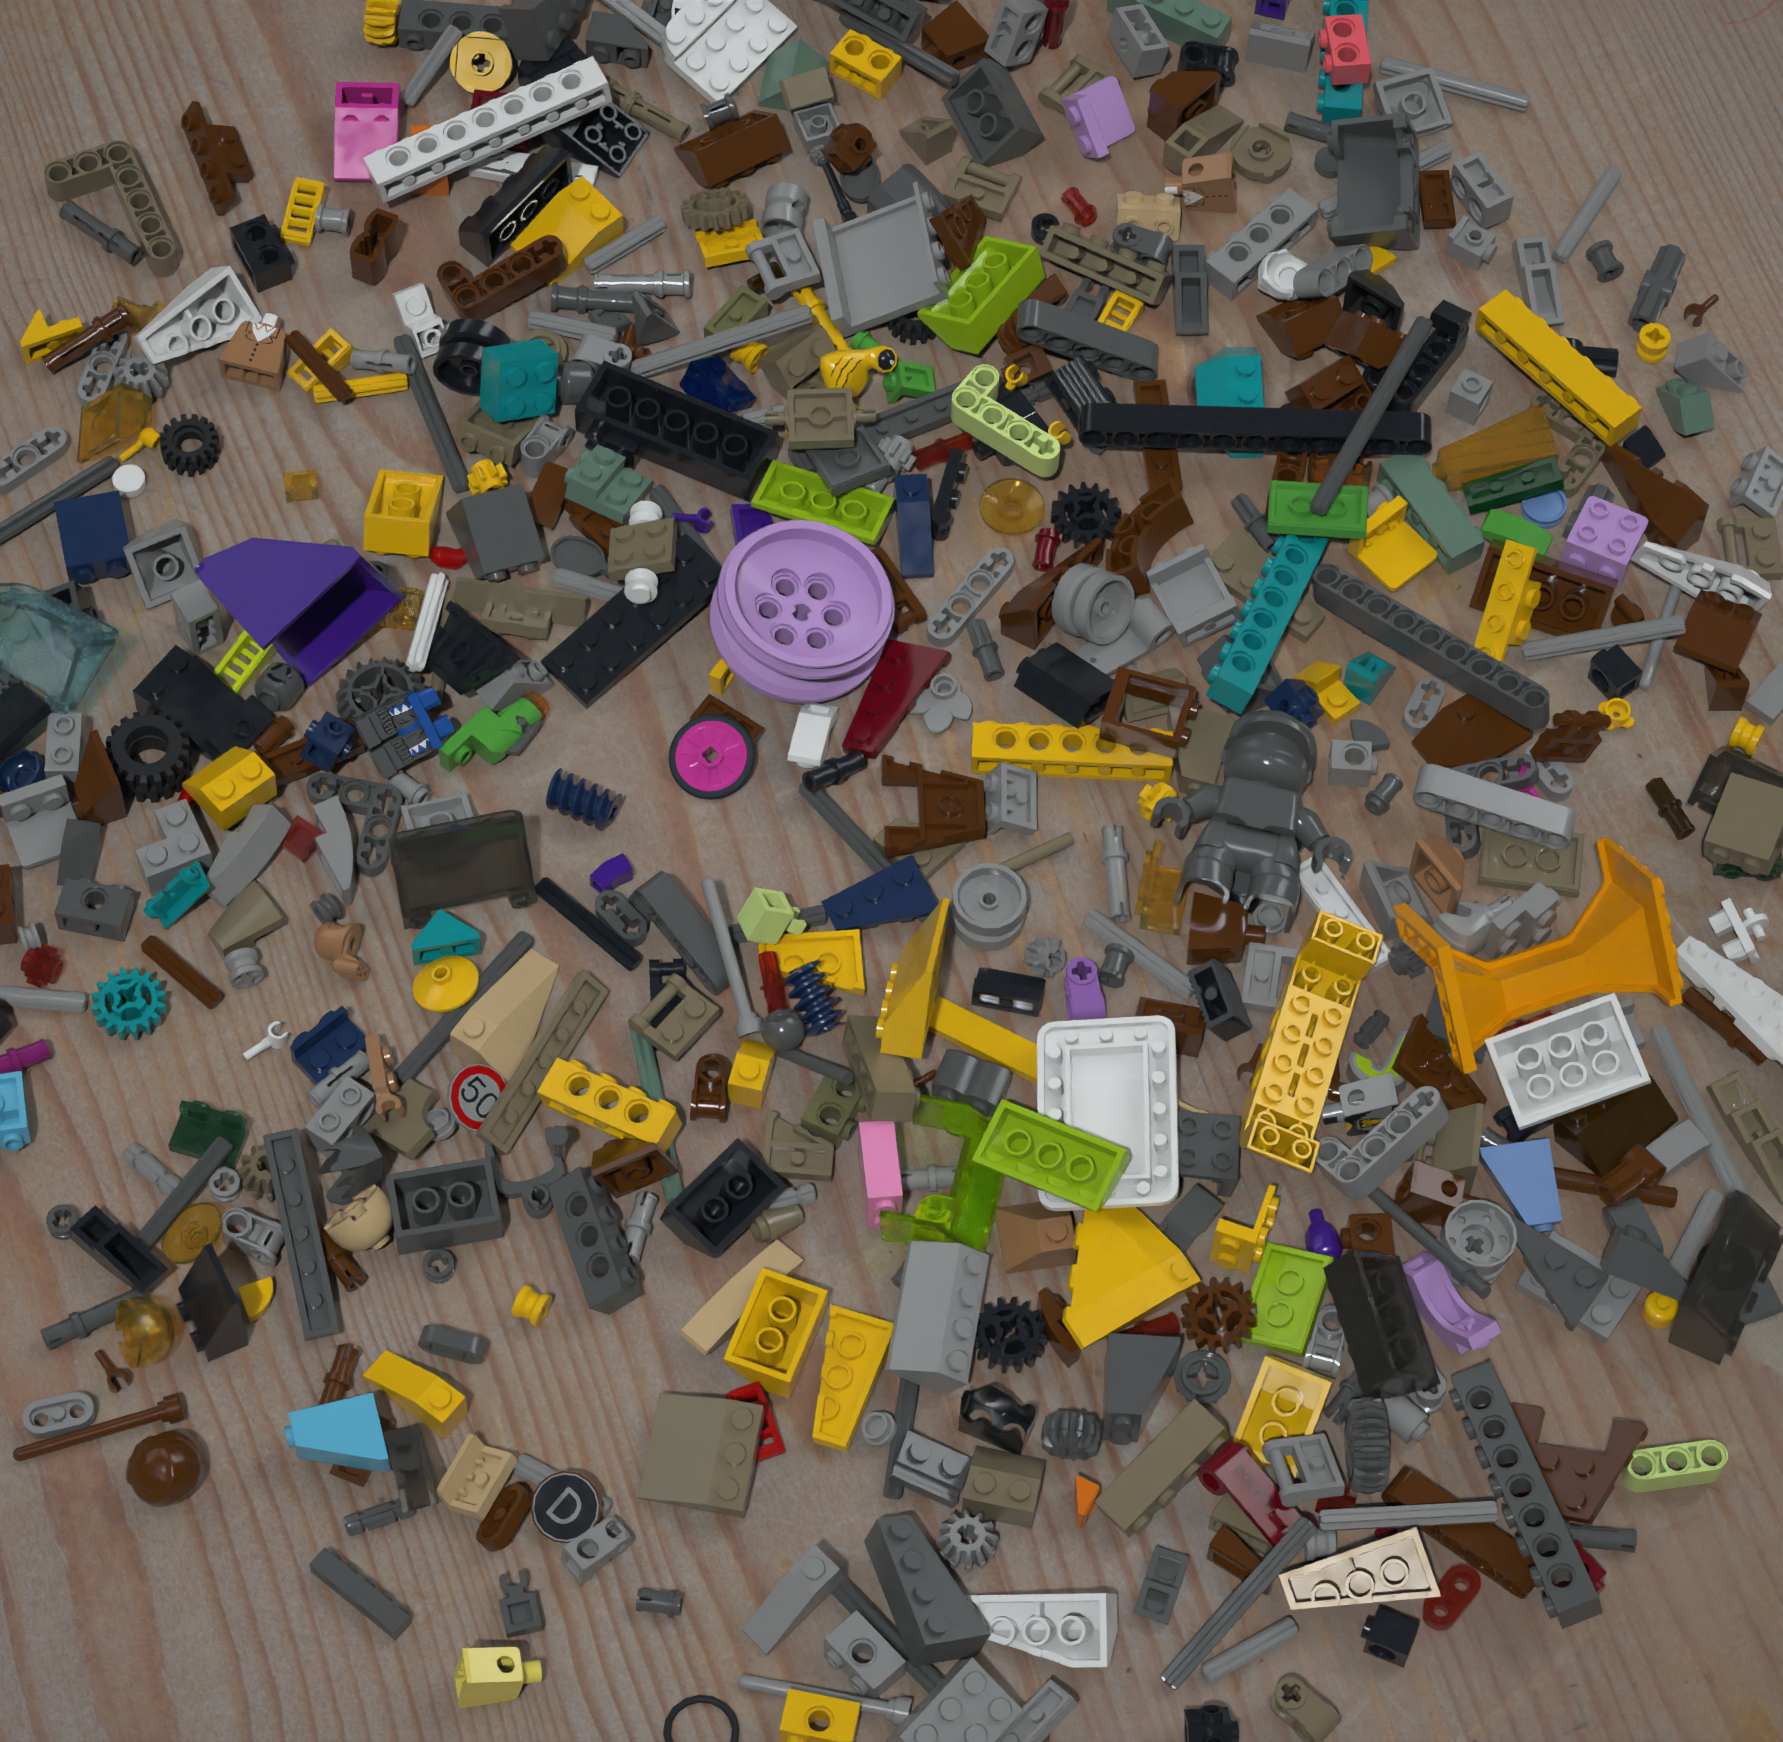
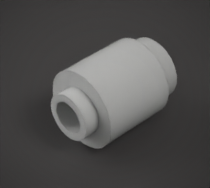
M1392 1392L1385 1398L1383 1403L1386 1407L1388 1428L1406 1444L1412 1440L1416 1443L1419 1442L1430 1429V1426L1427 1424L1430 1416L1403 1394L1399 1396L1396 1392Z

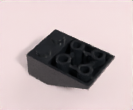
M611 102L537 136L551 147L568 150L571 158L584 164L598 166V170L615 178H620L650 132Z

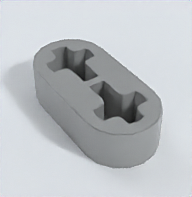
M1429 676L1420 679L1416 684L1405 708L1402 720L1404 730L1410 735L1417 736L1438 714L1445 695V686L1441 680ZM1429 689L1434 690L1435 692L1431 695L1429 702L1424 701L1425 693ZM1418 712H1424L1422 720L1419 723H1414L1413 719L1416 718Z
M1535 744L1530 745L1526 749L1525 754L1533 757L1530 750ZM1536 761L1540 772L1535 784L1543 794L1553 801H1564L1570 797L1574 786V777L1563 762L1544 761L1542 765L1541 762ZM1553 780L1556 783L1564 782V788L1562 789L1559 785L1553 787Z

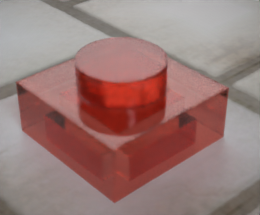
M297 815L292 820V825L279 846L305 863L316 850L315 837L323 833Z

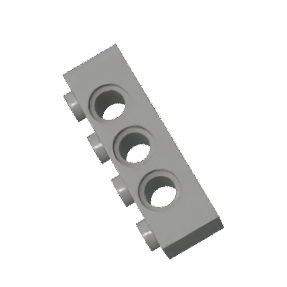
M1288 188L1282 195H1275L1265 210L1260 214L1255 213L1241 231L1233 232L1228 237L1225 245L1218 251L1213 250L1205 259L1207 283L1230 301H1233L1258 278L1259 265L1268 253L1282 249L1289 251L1315 228L1318 209L1291 188Z

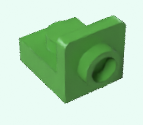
M898 360L894 369L891 372H886L883 378L882 385L886 392L887 403L895 404L901 395L919 398L936 391L931 366Z

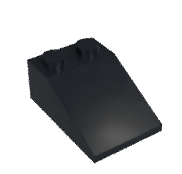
M177 645L166 654L133 690L137 711L144 715L147 714V710H154L155 715H160L161 712L169 715V720L176 718L180 722V727H184L187 732L190 747L212 762L220 756L205 740L244 702L201 661Z
M209 1243L203 1247L179 1286L178 1291L181 1302L176 1303L183 1323L190 1321L194 1331L189 1333L196 1352L204 1351L208 1362L248 1345L239 1302L212 1243Z

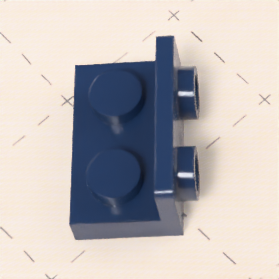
M341 1006L336 1011L327 1012L320 1019L318 1025L309 1032L304 1031L293 1040L290 1046L292 1062L316 1085L329 1075L328 1071L332 1067L338 1068L355 1055L358 1050L366 1053V1036L352 1023L348 1017V1011Z

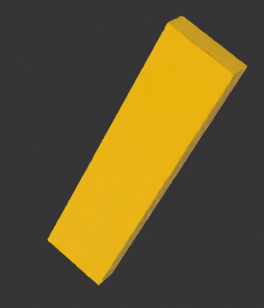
M940 996L938 997L933 1007L928 1028L929 1032L992 1063L998 1064L1037 1085V1044Z

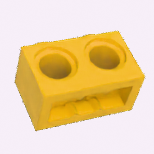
M852 29L844 35L830 52V73L879 100H882L901 77L902 57L872 41L867 35L859 34Z

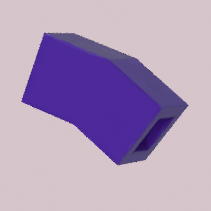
M622 853L603 862L590 875V886L601 893L605 890H615L618 886L633 880V869L624 854Z

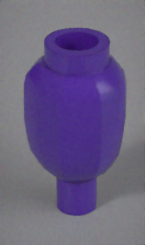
M1313 1209L1309 1212L1311 1224L1305 1232L1306 1249L1309 1252L1333 1257L1335 1260L1333 1269H1335L1339 1265L1338 1259L1342 1254L1339 1235L1335 1227L1324 1220L1322 1210Z

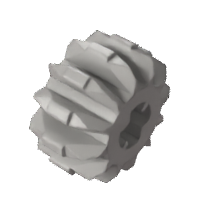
M131 351L130 359L120 358L119 367L114 368L115 390L121 394L125 402L133 399L135 405L138 406L141 401L146 400L151 405L152 397L162 399L163 390L168 389L167 367L161 362L151 364L144 352L141 356H136Z
M965 1509L961 1519L954 1513H951L948 1520L949 1524H940L939 1532L941 1535L936 1538V1546L943 1548L940 1551L942 1560L952 1558L951 1568L953 1570L961 1563L965 1564L964 1569L969 1573L972 1563H975L982 1569L985 1567V1558H994L995 1549L993 1546L997 1545L998 1536L992 1533L994 1530L992 1521L982 1523L983 1514L981 1512L976 1514L974 1518L969 1517V1511ZM966 1537L971 1538L973 1543L969 1540V1544H964L961 1542V1538L964 1542Z

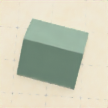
M801 39L773 51L768 58L758 106L787 111L778 81L821 67H825L827 75H829V61Z

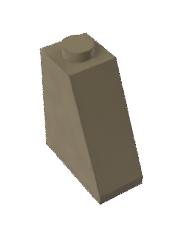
M1169 705L1167 728L1168 731H1173L1174 735L1182 708ZM1198 708L1195 721L1189 719L1186 727L1191 729L1188 745L1186 748L1180 747L1177 759L1173 758L1180 793L1189 795L1202 785H1217L1223 766L1221 754L1234 725L1235 718Z

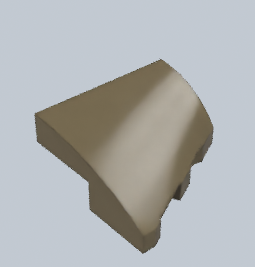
M253 879L229 904L208 932V936L224 960L226 955L236 949L254 948V940L284 925V922L269 897Z

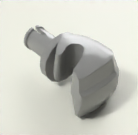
M1506 893L1489 905H1485L1481 901L1473 903L1460 901L1457 905L1456 915L1448 912L1442 913L1433 924V929L1450 944V947L1475 956L1485 948L1492 920L1514 903L1515 899L1513 897L1510 898L1511 895Z

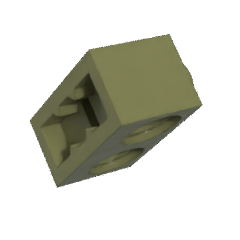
M824 1076L801 1117V1127L807 1129L811 1135L821 1137L834 1144V1149L836 1150L839 1149L843 1140L849 1141L856 1127L854 1120L858 1112L864 1113L866 1111L855 1078L851 1084L845 1085ZM841 1091H849L853 1093V1095L850 1097H842L838 1095V1093ZM825 1119H834L838 1123L834 1125H826L822 1121Z

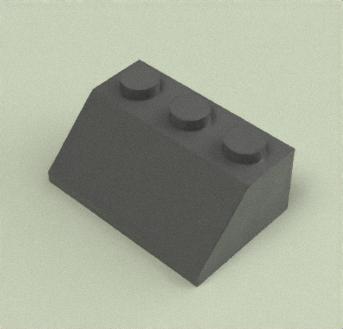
M982 58L941 98L977 164L991 167L1021 157L1044 136L1007 67Z

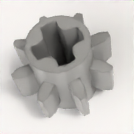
M895 434L891 439L886 436L877 445L890 464L894 475H897L899 471L905 473L906 470L909 471L916 460V457L911 455L914 446L900 435Z
M1037 935L1035 941L1026 945L1023 963L1031 966L1029 974L1053 978L1054 972L1063 969L1066 951L1058 947L1059 939Z

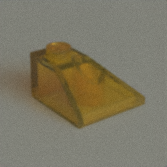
M122 382L81 407L77 462L83 464L150 426L153 417V398Z

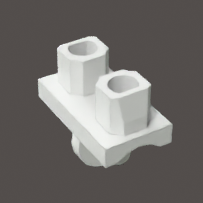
M1728 898L1722 901L1721 904L1724 909L1709 917L1708 920L1717 938L1732 930L1738 936L1721 945L1727 958L1734 963L1749 958L1751 964L1760 961L1761 959L1749 935L1754 934L1757 941L1766 938L1763 929L1769 924L1767 915L1764 913L1755 915L1752 908H1747L1743 911L1746 920L1742 922L1731 899Z

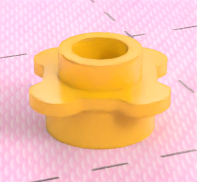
M1613 698L1608 702L1604 701L1599 704L1598 711L1602 715H1609L1611 718V725L1608 728H1604L1605 730L1613 731L1619 727H1624L1625 729L1633 727L1634 718L1630 716L1631 705L1627 700Z

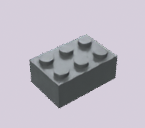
M490 1157L386 1174L398 1255L503 1238Z

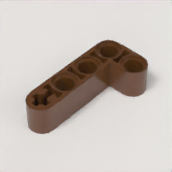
M546 235L473 278L470 277L464 266L457 261H447L440 265L437 270V278L445 297L460 319L483 320L560 275L566 270L568 259L561 240L556 236ZM458 279L456 282L449 283L451 280ZM496 286H501L498 289L492 290ZM469 302H474V303H472L471 305L464 306L465 304H467V303H469Z

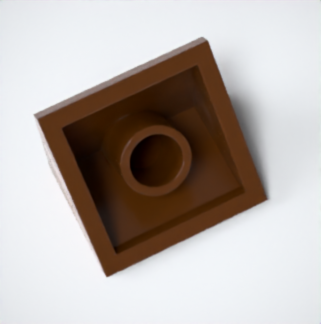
M1140 996L1135 1017L1159 1015L1169 1018L1173 1022L1176 1032V1054L1198 1058L1205 1024L1203 1022L1205 1018L1201 1016L1200 1008Z

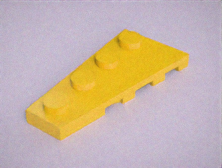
M831 1304L829 1328L825 1341L824 1364H822L820 1393L817 1398L812 1438L816 1444L847 1453L888 1355L894 1323Z

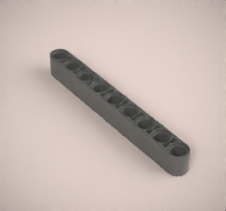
M1330 563L1315 567L1312 573L1313 598L1318 605L1522 726L1537 730L1548 724L1550 719V695L1543 686L1340 567Z

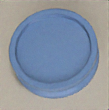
M1560 489L1523 499L1521 502L1523 518L1543 529L1552 528L1560 524L1565 517L1567 509L1566 496Z

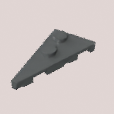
M1509 1214L1516 1226V1246L1524 1256L1523 1262L1536 1282L1544 1288L1545 1295L1550 1303H1554L1564 1317V1324L1567 1329L1573 1332L1606 1284L1609 1275Z

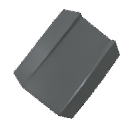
M903 164L899 170L884 182L876 185L867 200V214L915 196L913 183L916 181L923 191H929L933 198L935 209L931 210L932 216L937 215L949 207L950 204L914 165Z

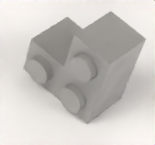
M186 799L155 810L157 827L162 840L135 850L139 871L151 897L157 895L161 890L165 891L167 889L166 885L179 874L181 868H187L195 861H199L205 875H207L213 864L211 851Z

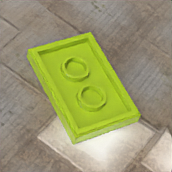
M1267 1242L1250 1291L1253 1298L1252 1303L1256 1304L1258 1314L1254 1315L1258 1325L1255 1328H1249L1252 1334L1251 1340L1242 1337L1240 1342L1304 1358L1335 1264L1334 1258Z

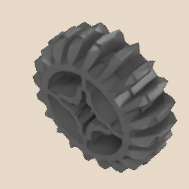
M385 656L382 658L381 663H375L371 657L368 662L369 665L364 666L358 662L356 665L357 672L348 669L346 679H340L339 690L336 693V701L338 702L336 705L337 712L341 719L346 721L364 713L363 711H368L378 706L380 700V704L402 695V693L410 689L415 692L424 689L425 686L421 683L418 673L412 674L408 670V666L401 667V662L398 658L392 664L388 663V659ZM351 720L350 725L355 728V726H354V724H353V722H352V720Z
M1360 1397L1359 1399H1351L1347 1404V1409L1345 1410L1346 1417L1344 1419V1445L1348 1484L1354 1493L1374 1494L1375 1492H1383L1387 1487L1389 1481L1388 1474L1390 1473V1435L1386 1407L1380 1398Z

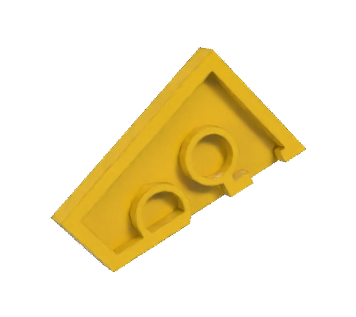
M859 929L801 933V935L782 934L777 944L757 943L761 973L787 978L790 975L788 974L790 971L820 959L821 963L814 971L826 972L827 974L819 982L820 985L831 984L832 989L865 996Z

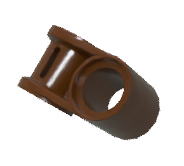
M706 1054L697 1061L694 1089L691 1096L690 1121H696L697 1118L718 1119L720 1123H725L727 1109V1065L724 1058L720 1055ZM712 1070L720 1074L716 1078L704 1076V1073Z

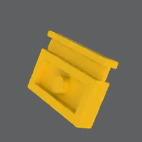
M756 218L741 221L742 224H734L728 230L719 229L718 231L711 230L710 232H704L701 229L695 230V241L698 244L705 268L749 260L745 252L746 246L751 242L763 239L760 228L757 226Z

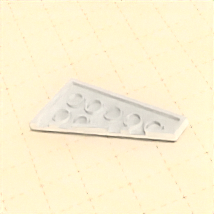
M1689 936L1677 948L1679 969L1697 987L1706 988L1715 997L1713 1003L1720 1011L1726 1008L1736 1018L1733 1024L1768 1059L1778 1060L1783 1065V996L1765 985L1762 980L1753 977L1736 966L1733 961L1725 959L1710 949L1705 943Z

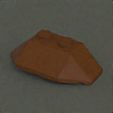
M1467 693L1442 708L1412 740L1411 744L1427 764L1453 768L1500 758L1532 739L1534 729L1522 726Z

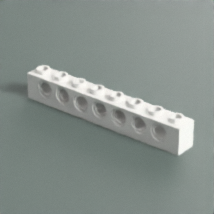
M593 56L575 62L567 68L548 74L540 80L526 86H521L515 91L497 99H492L470 111L462 112L452 119L433 125L427 130L411 137H406L400 142L364 157L369 178L382 202L386 203L613 102L609 84Z

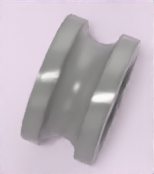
M30 922L26 928L21 927V925L17 926L26 956L30 955L34 949L38 950V952L43 951L34 922Z
M220 1168L209 1178L210 1192L216 1201L230 1203L235 1201L241 1194L242 1186L239 1175L235 1170ZM223 1180H229L228 1191H221L220 1186Z

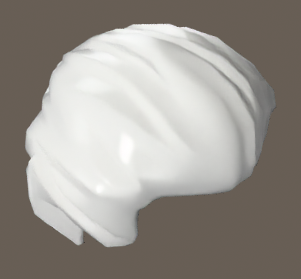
M1287 249L1268 253L1258 268V289L1279 300H1296L1299 297L1293 288V278L1300 269L1307 266V263L1293 256Z

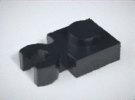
M589 427L584 436L588 439L585 444L587 449L593 450L597 444L611 449L626 457L625 467L632 470L636 469L640 462L639 442L612 431L606 435L597 427Z

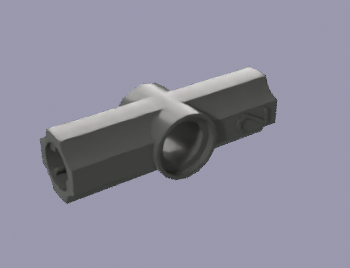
M1672 244L1661 246L1650 271L1647 270L1637 293L1638 298L1633 305L1628 319V323L1635 331L1640 332L1641 328L1646 324L1657 323L1663 308L1668 307L1677 284L1676 279L1686 258V254L1681 251L1680 247Z

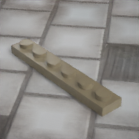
M585 970L576 973L475 1134L486 1145L491 1144L493 1150L500 1156L507 1155L541 1101L537 1091L556 1058L558 1057L566 1061L609 992L608 989Z

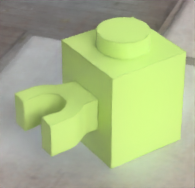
M754 887L736 917L747 940L755 943L777 944L785 930L801 935L807 925L805 920L796 919L800 910L798 907L789 905L782 891Z

